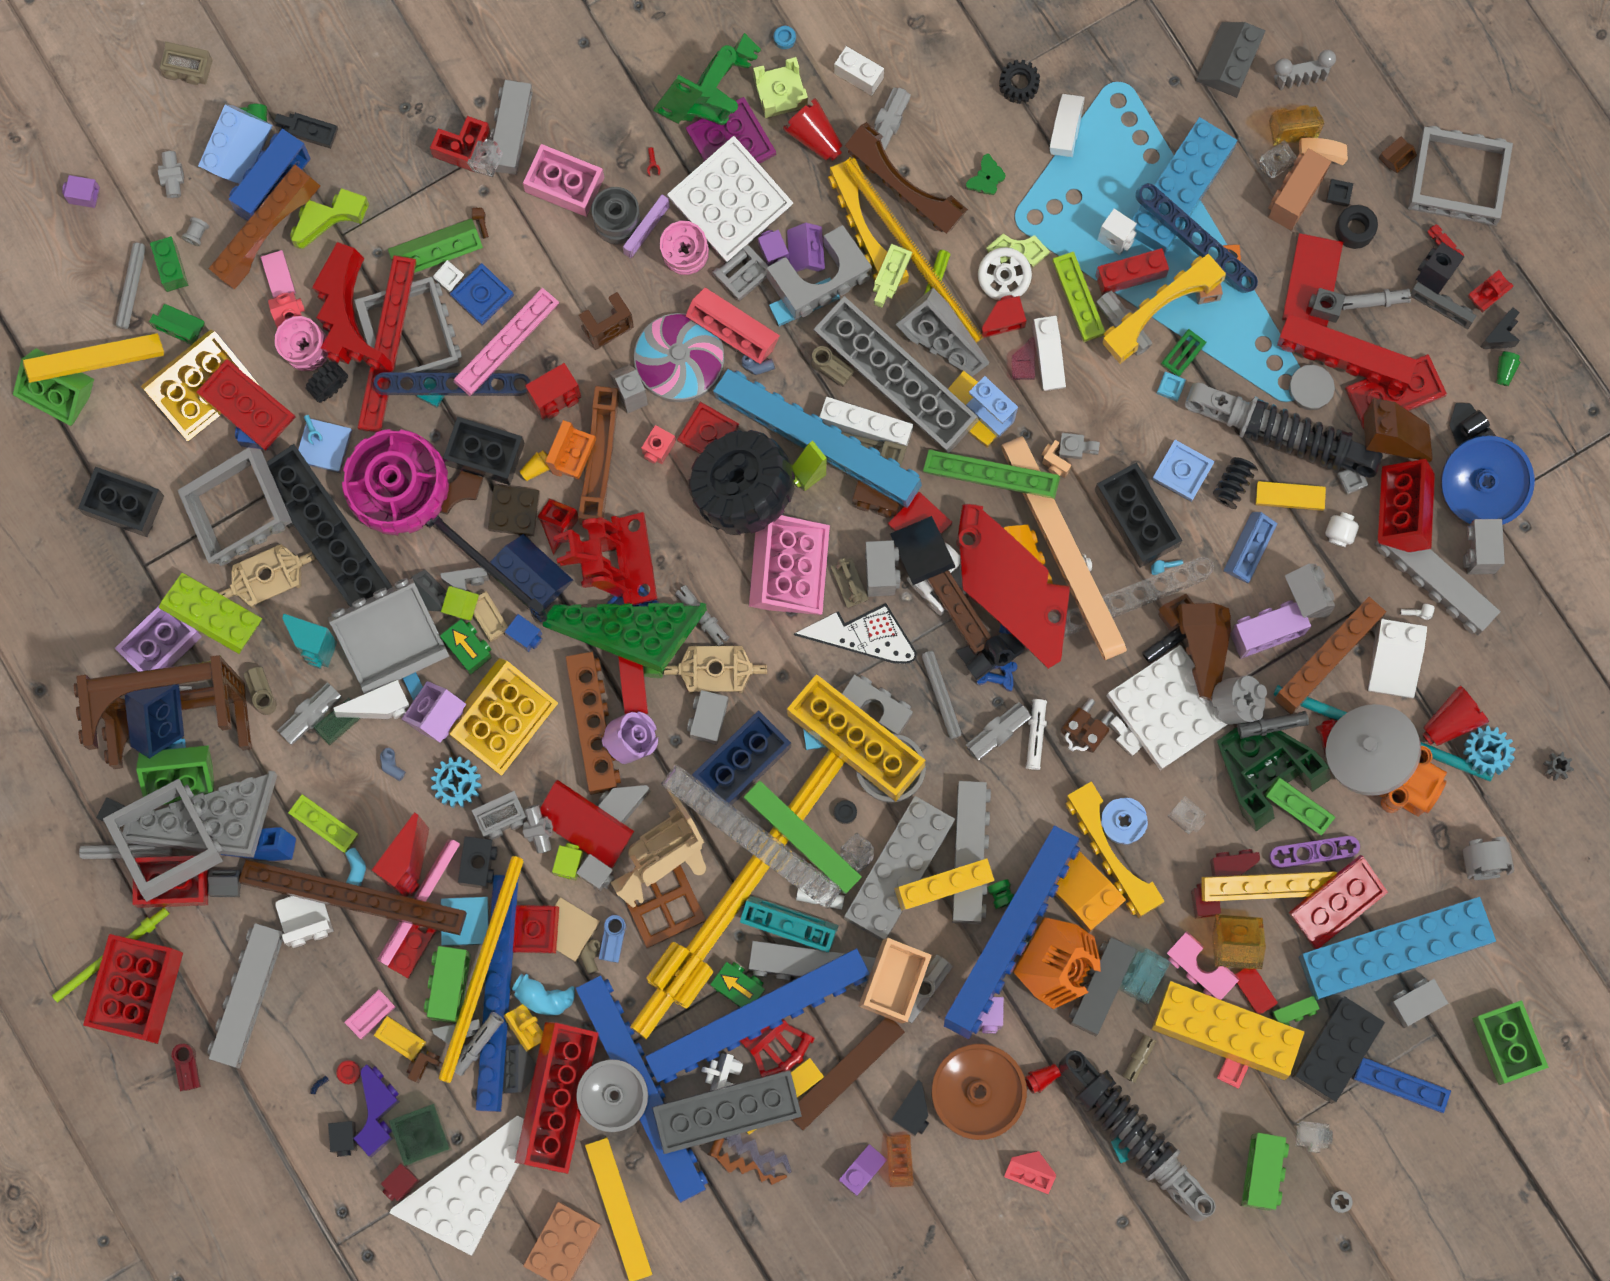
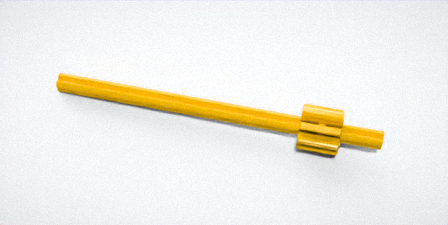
M830 749L788 806L802 821L845 763L844 760ZM774 827L687 948L676 942H671L647 975L646 980L656 991L630 1025L631 1029L643 1038H648L673 1002L683 1008H688L713 974L712 968L703 962L704 958L788 842Z

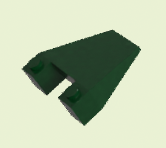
M1236 727L1217 740L1242 816L1255 831H1258L1275 819L1273 806L1268 802L1264 794L1278 776L1288 783L1299 776L1312 792L1331 780L1330 768L1317 752L1282 731L1267 733L1266 736L1254 735L1240 739Z

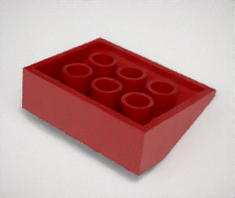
M415 812L372 869L384 883L404 897L412 896L420 886L418 882L421 877L429 827Z
M109 934L83 1026L158 1044L183 952L165 946Z

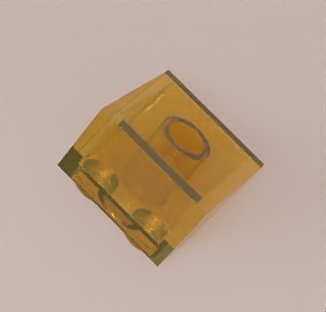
M1303 105L1294 110H1287L1286 108L1275 110L1269 119L1273 145L1299 142L1301 138H1318L1324 125V119L1317 107Z

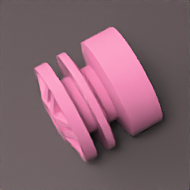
M690 221L672 223L664 230L660 238V250L665 264L671 271L679 275H691L697 273L705 266L709 256V247L705 234L698 225ZM685 247L689 250V253L685 254L681 248Z
M295 316L285 320L278 327L275 334V347L278 353L295 369L313 371L321 367L328 359L326 357L328 354L321 349L327 335L311 319ZM307 343H308L309 346H308V347H305L304 350H303V349H302V346H306Z

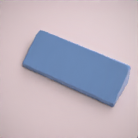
M1252 512L1224 568V572L1249 583L1278 523L1262 512Z

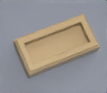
M487 591L480 594L474 610V616L489 641L492 642L505 634L508 625Z

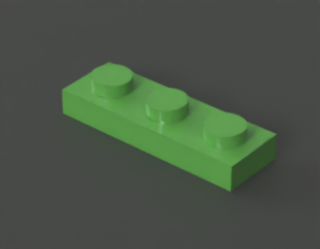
M1279 776L1264 794L1321 836L1335 819L1332 813Z

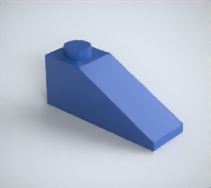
M282 827L264 828L261 830L254 858L226 854L220 855L268 861L292 860L296 837Z

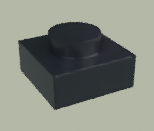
M1331 179L1326 203L1348 207L1354 183Z
M106 797L96 818L104 822L103 818L126 806Z

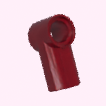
M189 1044L176 1045L172 1050V1059L175 1063L180 1092L200 1088L195 1048ZM185 1047L189 1050V1058L181 1061L178 1053Z

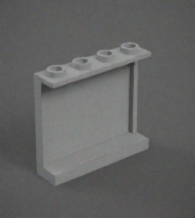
M407 578L401 579L395 583L394 587L388 590L382 588L374 592L373 597L367 600L365 598L358 599L352 603V607L345 610L344 608H339L331 613L332 616L328 617L329 623L348 658L364 694L400 680L449 657L413 578L409 580Z

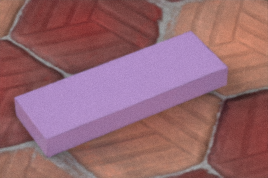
M663 194L623 246L624 254L629 258L634 256L669 209V199Z

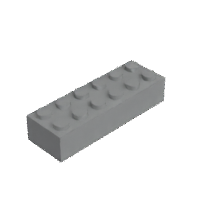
M914 796L845 914L844 920L880 941L888 938L903 912L900 909L894 888L923 878L952 828L955 818Z

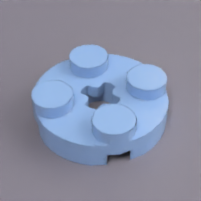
M1132 798L1112 800L1107 804L1101 815V825L1104 834L1108 839L1117 844L1129 845L1136 842L1147 829L1148 821L1145 808ZM1127 815L1130 825L1120 826L1118 817H1125Z

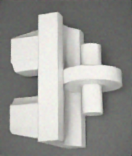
M721 1053L719 1061L711 1060L709 1068L702 1067L701 1072L707 1074L705 1083L712 1084L710 1091L734 1085L727 1082L728 1074L739 1075L743 1063L733 1059V1055Z

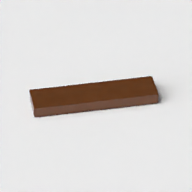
M948 570L927 579L928 584L973 654L975 655L983 650L986 642L992 637L950 571Z

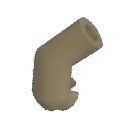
M597 939L589 940L580 954L587 975L598 971L594 959L601 949V943Z

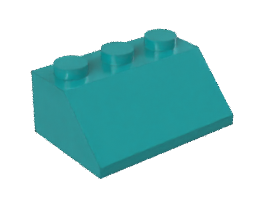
M283 614L282 619L296 648L301 653L300 655L304 657L308 665L321 669V666L328 668L338 643L329 629Z

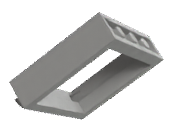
M1437 126L1424 127L1419 139L1408 209L1496 226L1501 219L1513 143L1507 142L1502 138L1488 139L1480 134L1467 135L1459 130L1445 131ZM1429 141L1503 154L1494 208L1420 195Z
M433 277L412 282L409 298L427 292L431 293L450 357L400 373H438L460 366L458 358H462L459 345L453 344L452 338L456 337L452 324H447L445 317L449 316L446 303L441 304L439 296H443L440 284H435ZM386 291L354 300L367 344L372 348L375 346L376 336L368 310L383 306ZM404 378L400 381V384L411 380L408 378Z
M248 447L178 490L209 564L226 565L232 561L231 558L247 553L250 550L249 547L267 541L268 536L281 533L285 530V526L292 523L261 449ZM252 465L275 519L221 550L199 496Z
M180 779L103 818L146 902L223 862L219 852L223 851L217 839L212 841L210 834L213 831L207 821L202 822L200 816L204 814L199 804L192 803L190 798L194 797L188 784L183 786ZM180 796L208 850L147 882L119 827Z

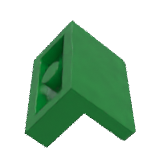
M167 304L163 305L158 316L153 314L149 321L154 329L190 345L197 341L205 325L203 320Z

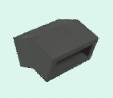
M210 870L208 876V895L210 897H240L241 884L238 882L240 870Z

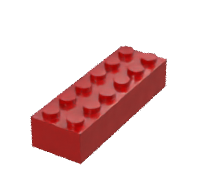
M545 1022L514 1163L559 1173H569L581 1117L577 1104V1088L584 1073L592 1066L598 1032L556 1022Z

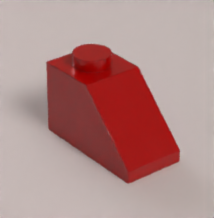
M1008 295L997 301L981 329V337L986 338L1025 328L1027 320L1020 296L1013 297V295Z

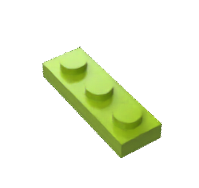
M303 794L288 812L343 853L349 850L359 836L358 833Z

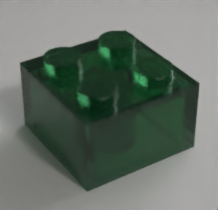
M435 1104L389 1120L402 1161L406 1167L452 1151L439 1109Z

